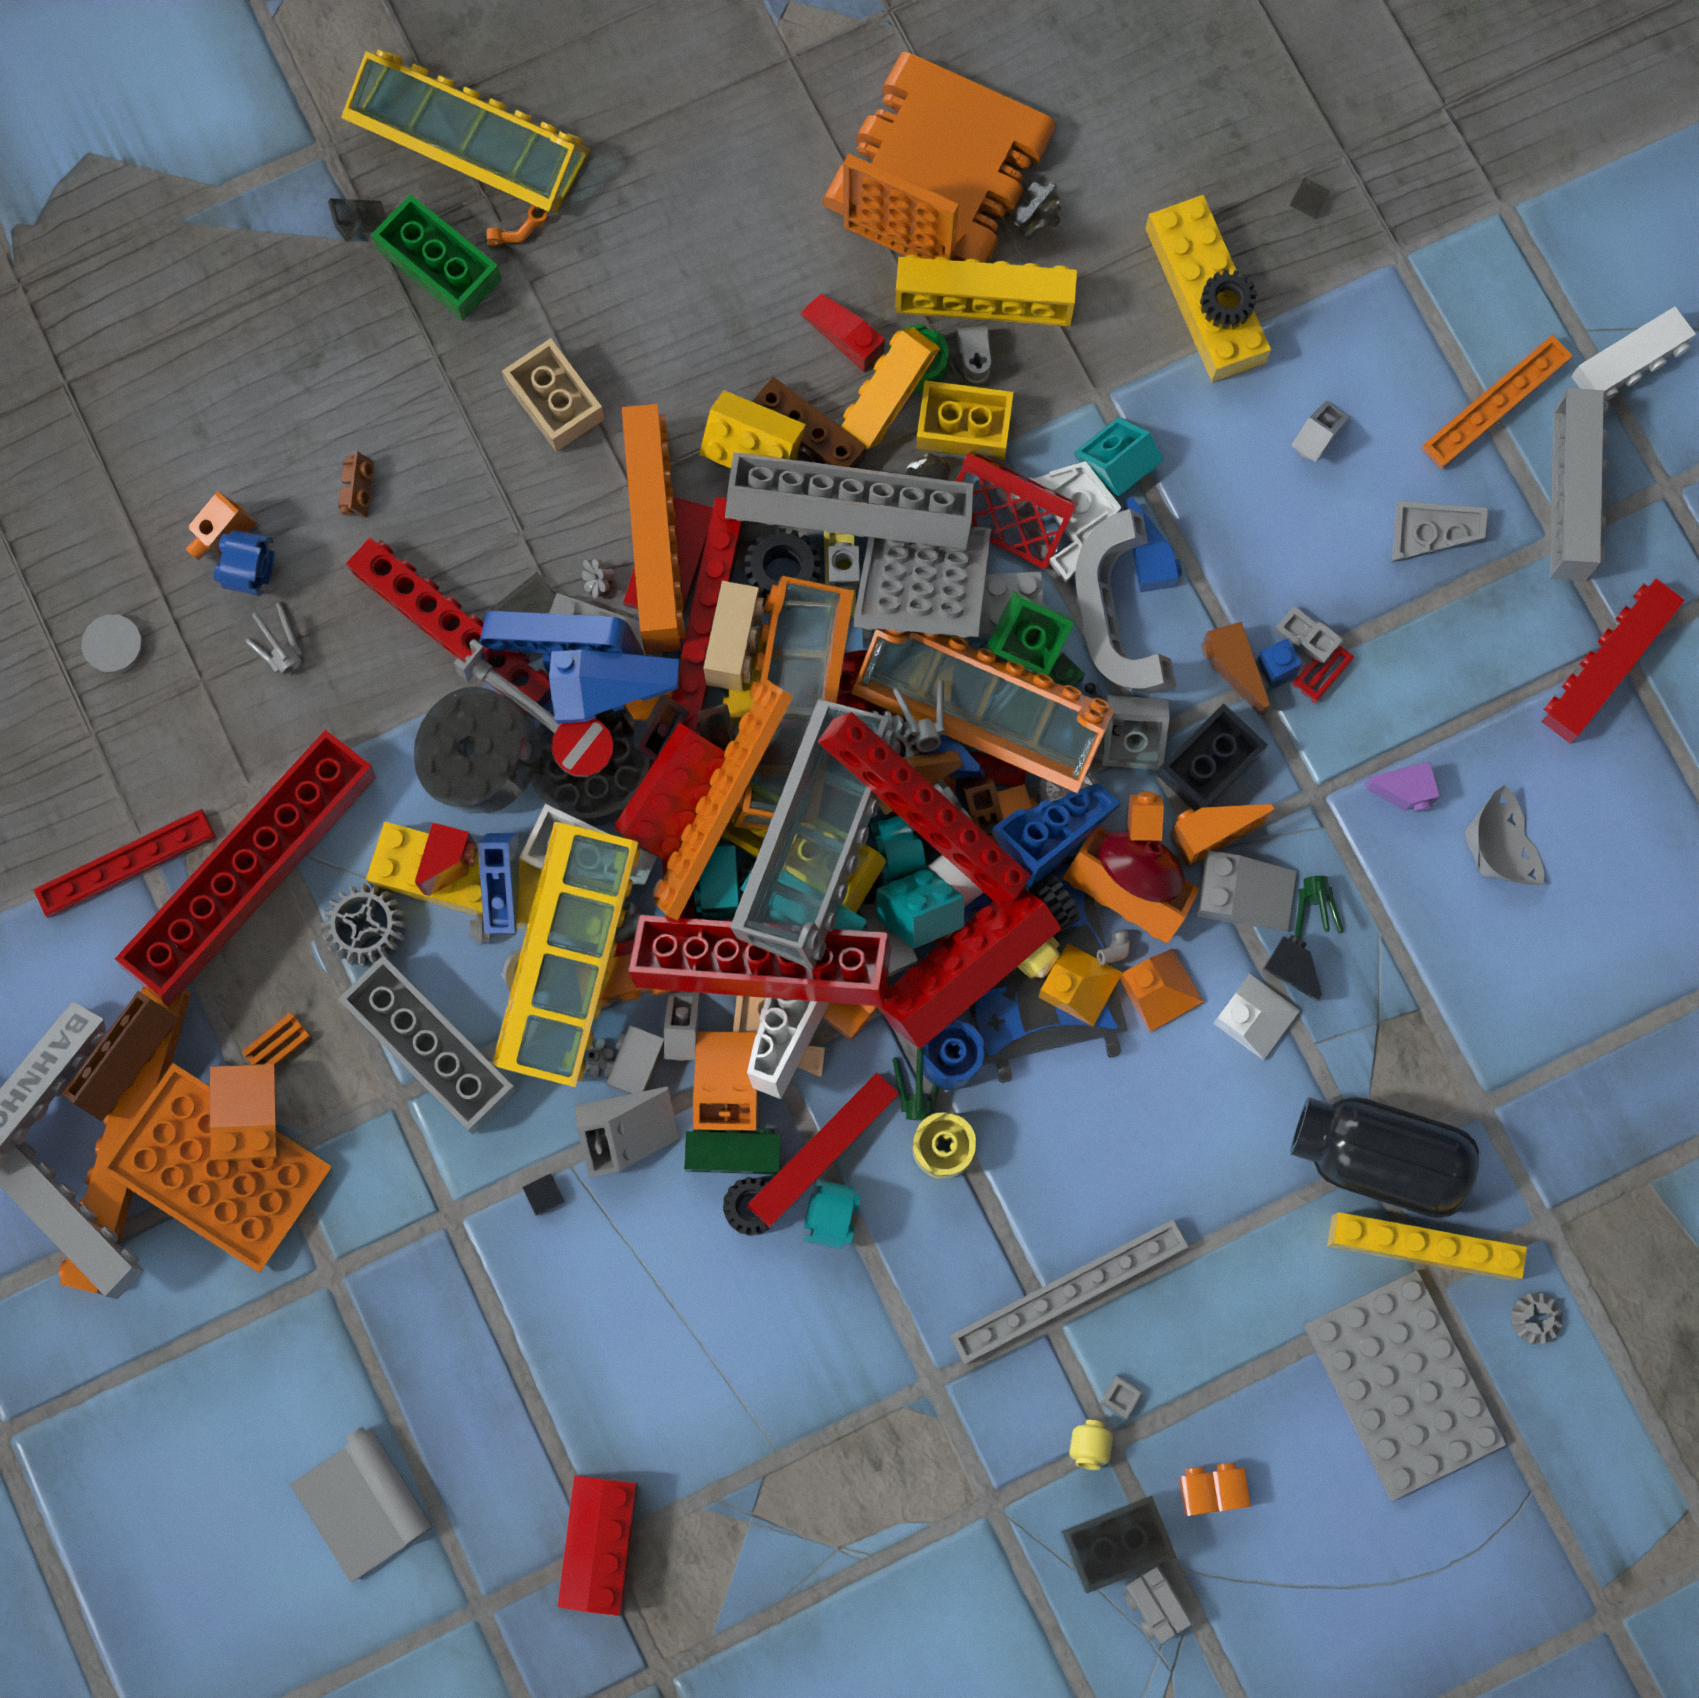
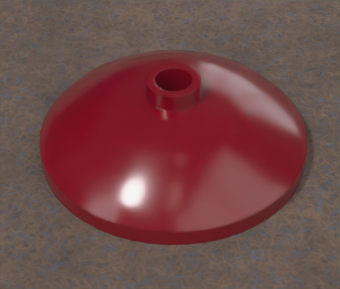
M1129 830L1110 833L1101 843L1099 857L1103 868L1115 883L1130 894L1147 901L1161 903L1175 899L1182 891L1185 878L1181 865L1175 855L1161 842L1131 840Z

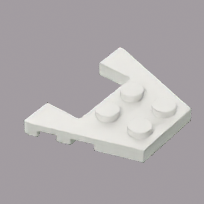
M1086 461L1051 471L1047 475L1034 479L1032 477L1029 478L1079 503L1065 530V533L1073 543L1050 558V564L1064 583H1067L1076 572L1080 550L1089 534L1102 521L1121 511V506ZM999 487L996 491L997 495L1004 503L1009 502L1006 491ZM1012 494L1013 500L1021 498ZM1023 500L1015 503L1017 510L1029 501ZM1007 506L1010 512L1013 513L1011 506ZM1051 513L1057 523L1061 525L1063 518Z

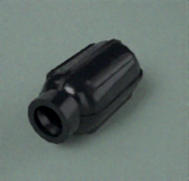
M1355 1096L1342 1098L1333 1104L1308 1097L1301 1111L1290 1149V1155L1314 1162L1318 1173L1327 1182L1339 1188L1436 1218L1449 1217L1460 1211L1474 1188L1479 1168V1149L1475 1140L1467 1132L1440 1121L1368 1098Z

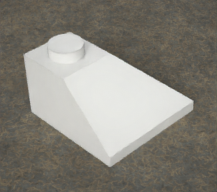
M1249 974L1213 1024L1264 1060L1300 1010Z

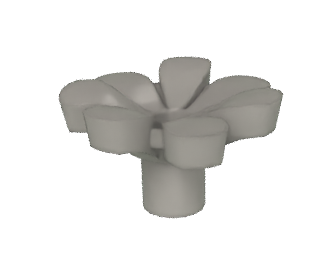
M593 559V561L584 560L583 566L586 570L582 571V578L588 581L584 584V589L587 593L592 592L593 598H598L602 596V592L609 590L610 585L608 581L614 580V571L612 569H603V561L601 559Z
M602 1038L598 1039L595 1044L592 1041L591 1048L585 1050L582 1061L586 1064L585 1073L590 1071V1076L593 1079H598L601 1075L600 1070L605 1072L609 1063L608 1060L616 1056L614 1049H605L607 1041Z

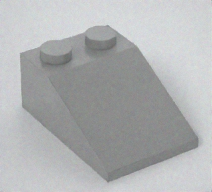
M1209 850L1204 859L1196 917L1288 932L1296 871L1241 855Z

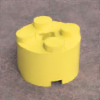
M951 1113L932 1114L919 1124L915 1132L912 1144L914 1159L919 1168L933 1178H954L963 1173L973 1160L976 1151L975 1133L970 1124L958 1115ZM939 1139L952 1143L949 1147L950 1152L946 1153L944 1150H937Z

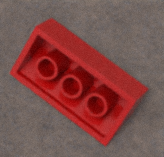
M574 1476L557 1607L614 1616L622 1614L638 1483Z

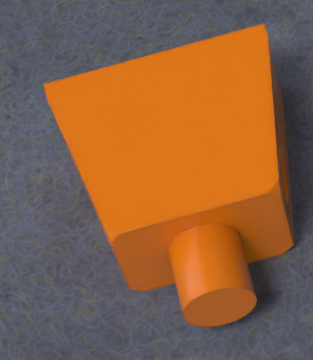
M217 491L190 523L188 528L197 537L185 549L198 561L210 549L222 555L219 544L224 533L230 534L232 530L248 532L257 522L237 502Z

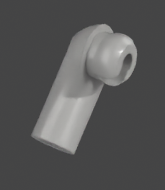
M632 901L625 902L622 905L625 915L622 926L615 932L614 940L617 941V944L627 942L636 935L641 910Z
M1126 930L1114 931L1110 947L1097 951V960L1101 965L1123 960L1129 955L1131 940L1128 939V932Z

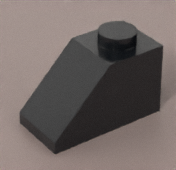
M1291 935L1289 939L1283 936L1263 969L1318 1001L1322 994L1311 952L1305 949L1307 943L1294 935Z

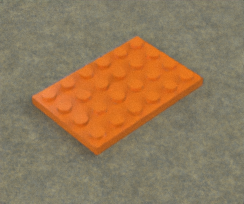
M173 1063L99 1170L256 1272L261 1273L332 1166L277 1130V1159L212 1162L210 1087Z

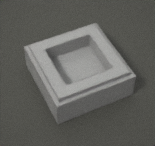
M1115 1375L1099 1403L1128 1420L1143 1391Z

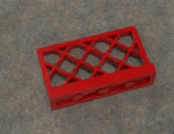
M974 451L968 452L956 482H963L967 472L978 476L982 489L974 491L973 495L984 492L989 509L975 514L972 509L971 521L973 525L971 527H979L975 517L991 512L996 529L991 530V534L998 532L999 538L991 535L990 543L1046 570L1050 563V558L1053 557L1079 503ZM985 480L988 481V482H990V483H992V484H994V485H991V486H988V487H987V486H986V483H985ZM1000 487L1006 491L1009 502L994 507L988 490ZM1012 494L1021 498L1013 500ZM1027 500L1032 503L1036 515L1020 520L1015 503ZM1010 505L1016 522L1001 527L995 510ZM1038 506L1047 511L1040 513ZM1053 513L1063 518L1058 530L1047 533L1042 516ZM1037 518L1043 535L1027 540L1022 523ZM1017 525L1023 542L1011 545L1005 541L1002 530ZM1055 535L1052 543H1050L1049 536ZM1041 539L1045 540L1048 552L1044 560L1032 555L1029 543ZM1024 545L1026 552L1017 547Z

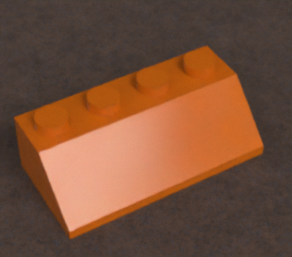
M1098 826L1082 844L1064 874L1063 879L1069 882L1075 889L1082 890L1095 898L1099 904L1119 913L1126 921L1135 923L1146 930L1152 937L1168 944L1185 920L1200 888L1185 880L1182 891L1175 899L1161 903L1147 901L1130 894L1111 879L1101 864L1099 848L1110 832Z

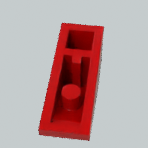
M822 293L801 312L803 318L863 372L884 353L885 339L863 319Z

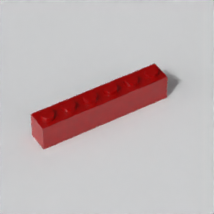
M1657 578L1649 586L1645 583L1641 585L1633 595V598L1637 600L1631 608L1626 605L1614 619L1619 623L1613 631L1607 628L1597 641L1601 647L1596 653L1591 650L1587 653L1579 664L1583 667L1582 671L1578 676L1572 673L1561 686L1565 690L1560 698L1554 695L1543 709L1547 712V715L1541 722L1570 744L1578 737L1685 601V599Z

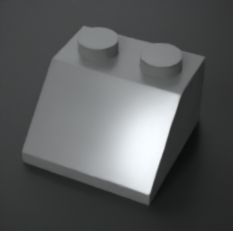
M1107 695L1106 702L1115 709V712L1103 736L1102 766L1159 770L1160 766L1164 763L1169 725L1168 699ZM1113 725H1118L1117 727H1115L1114 732L1118 735L1120 734V736H1115L1112 734Z

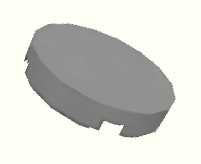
M104 615L95 619L87 626L82 636L81 649L85 660L95 670L110 674H120L130 670L139 661L144 640L139 628L130 619L121 615Z

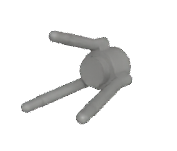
M277 602L276 607L290 646L287 643L279 644L257 612L253 613V618L274 647L271 652L273 657L266 653L252 639H246V643L270 664L275 673L280 671L282 675H286L302 664L300 657L303 653L297 645L282 603Z
M938 681L935 724L929 719L915 722L900 690L894 688L893 692L910 726L917 749L922 752L937 749L941 744L940 735L945 733L943 725L944 681Z

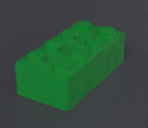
M411 193L371 234L375 248L379 253L462 321L502 280L499 267L495 262Z

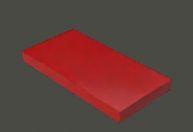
M674 497L675 531L681 576L682 612L684 614L704 550L713 507ZM634 566L623 604L624 606L638 609Z

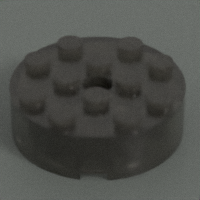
M465 687L453 691L440 699L429 710L420 724L414 745V765L418 779L431 797L462 812L490 814L499 811L514 802L524 792L534 775L537 766L535 761L536 744H539L537 729L529 713L509 698L493 690L483 687Z
M613 709L596 714L595 719L601 721L610 731L613 740V754L605 768L599 773L588 777L573 776L562 770L556 763L552 752L554 732L540 722L528 745L527 769L531 783L541 802L591 826H600L617 821L652 766V760L634 748L635 720L632 715L622 709L615 712Z

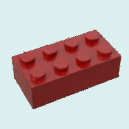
M679 722L613 827L623 836L630 840L638 841V845L668 862L672 853L678 852L683 842L681 837L688 824L693 825L697 815L696 806L703 796L707 797L711 789V777L716 769H721L725 761V751Z

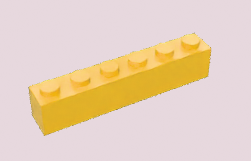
M1340 1212L1331 1216L1327 1247L1511 1281L1523 1279L1527 1247Z

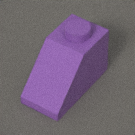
M1430 762L1371 776L1365 783L1367 790L1404 811L1414 809L1415 812L1431 809L1433 807L1432 804L1440 797Z

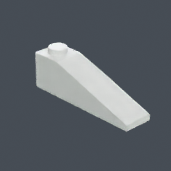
M545 804L519 860L542 870L554 822H561L605 834L608 833ZM575 835L564 875L615 881L618 870L614 869L617 845ZM640 849L638 864L636 867H632L629 877L633 881L632 884H645L657 856Z

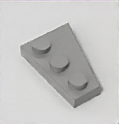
M1397 501L1395 506L1391 562L1486 538L1488 508Z

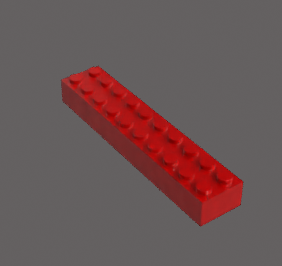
M325 729L114 958L121 969L169 1007L376 779L372 765Z

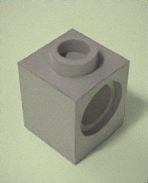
M840 542L834 546H829V586L859 590V546H852L848 542ZM845 560L850 562L852 566L848 570H840L836 567V564L839 561Z

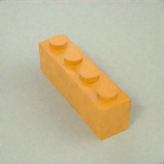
M913 327L902 331L899 330L894 334L889 343L892 346L887 355H882L874 366L875 374L871 380L868 379L863 383L858 391V394L861 395L856 404H851L843 415L845 421L841 428L864 444L867 449L879 445L941 349Z

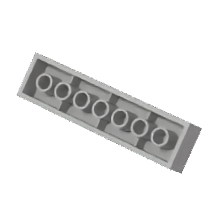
M734 452L725 518L738 521L761 522L769 525L791 526L799 529L822 530L829 533L852 534L859 537H875L890 541L913 542L920 545L943 546L950 549H966L972 520L973 484Z

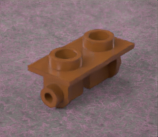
M355 451L354 455H348L347 460L343 461L341 482L350 484V487L340 489L338 508L341 509L340 513L342 515L350 516L354 511L367 518L368 506L371 501L370 488L371 479L374 474V461L358 451Z

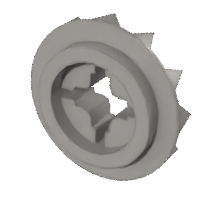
M1530 1293L1521 1297L1513 1306L1511 1323L1516 1334L1524 1341L1531 1344H1544L1557 1337L1560 1328L1563 1326L1562 1311L1554 1299L1543 1293ZM1537 1309L1539 1314L1549 1315L1546 1320L1541 1321V1329L1537 1323H1525V1320L1534 1316L1533 1310Z

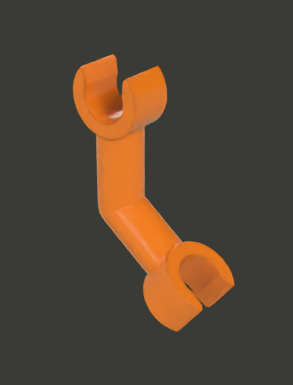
M532 205L528 210V219L518 231L487 228V245L500 246L503 243H523L536 227L543 226L547 222V212L541 218H534L533 214H535L537 208L535 205Z

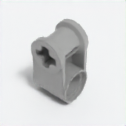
M987 325L957 328V344L959 354L961 355L965 380L972 385L984 384L990 376L991 366Z

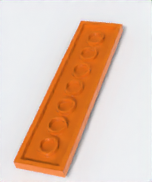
M767 679L764 685H760L753 696L754 704L750 712L743 715L739 723L740 731L735 741L732 740L728 744L724 753L725 761L721 769L718 768L713 773L710 780L711 789L707 797L703 796L696 806L697 815L693 825L688 824L681 837L683 842L678 852L675 851L670 856L667 863L668 871L664 879H660L654 887L653 901L667 916L677 921L793 698L792 694Z

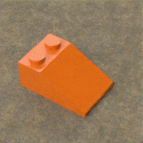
M1272 804L1205 807L1196 812L1191 808L1176 817L1178 821L1173 824L1174 827L1169 837L1187 867L1205 858L1209 850L1217 851L1265 824L1275 808Z
M274 1064L210 1067V1142L212 1162L277 1159Z

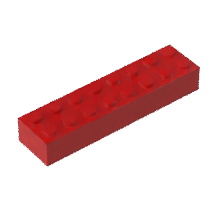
M639 915L629 967V974L635 988L883 1007L891 955L888 934L885 932L843 929L828 931L824 941L826 942L824 956L820 961L817 960L815 968L811 969L738 939L730 928L731 921L679 918L677 921L671 917ZM761 924L759 928L760 931L797 942L803 929L801 926ZM772 942V944H777L779 947H784V949H789V951L791 950L800 955L799 951L795 948Z

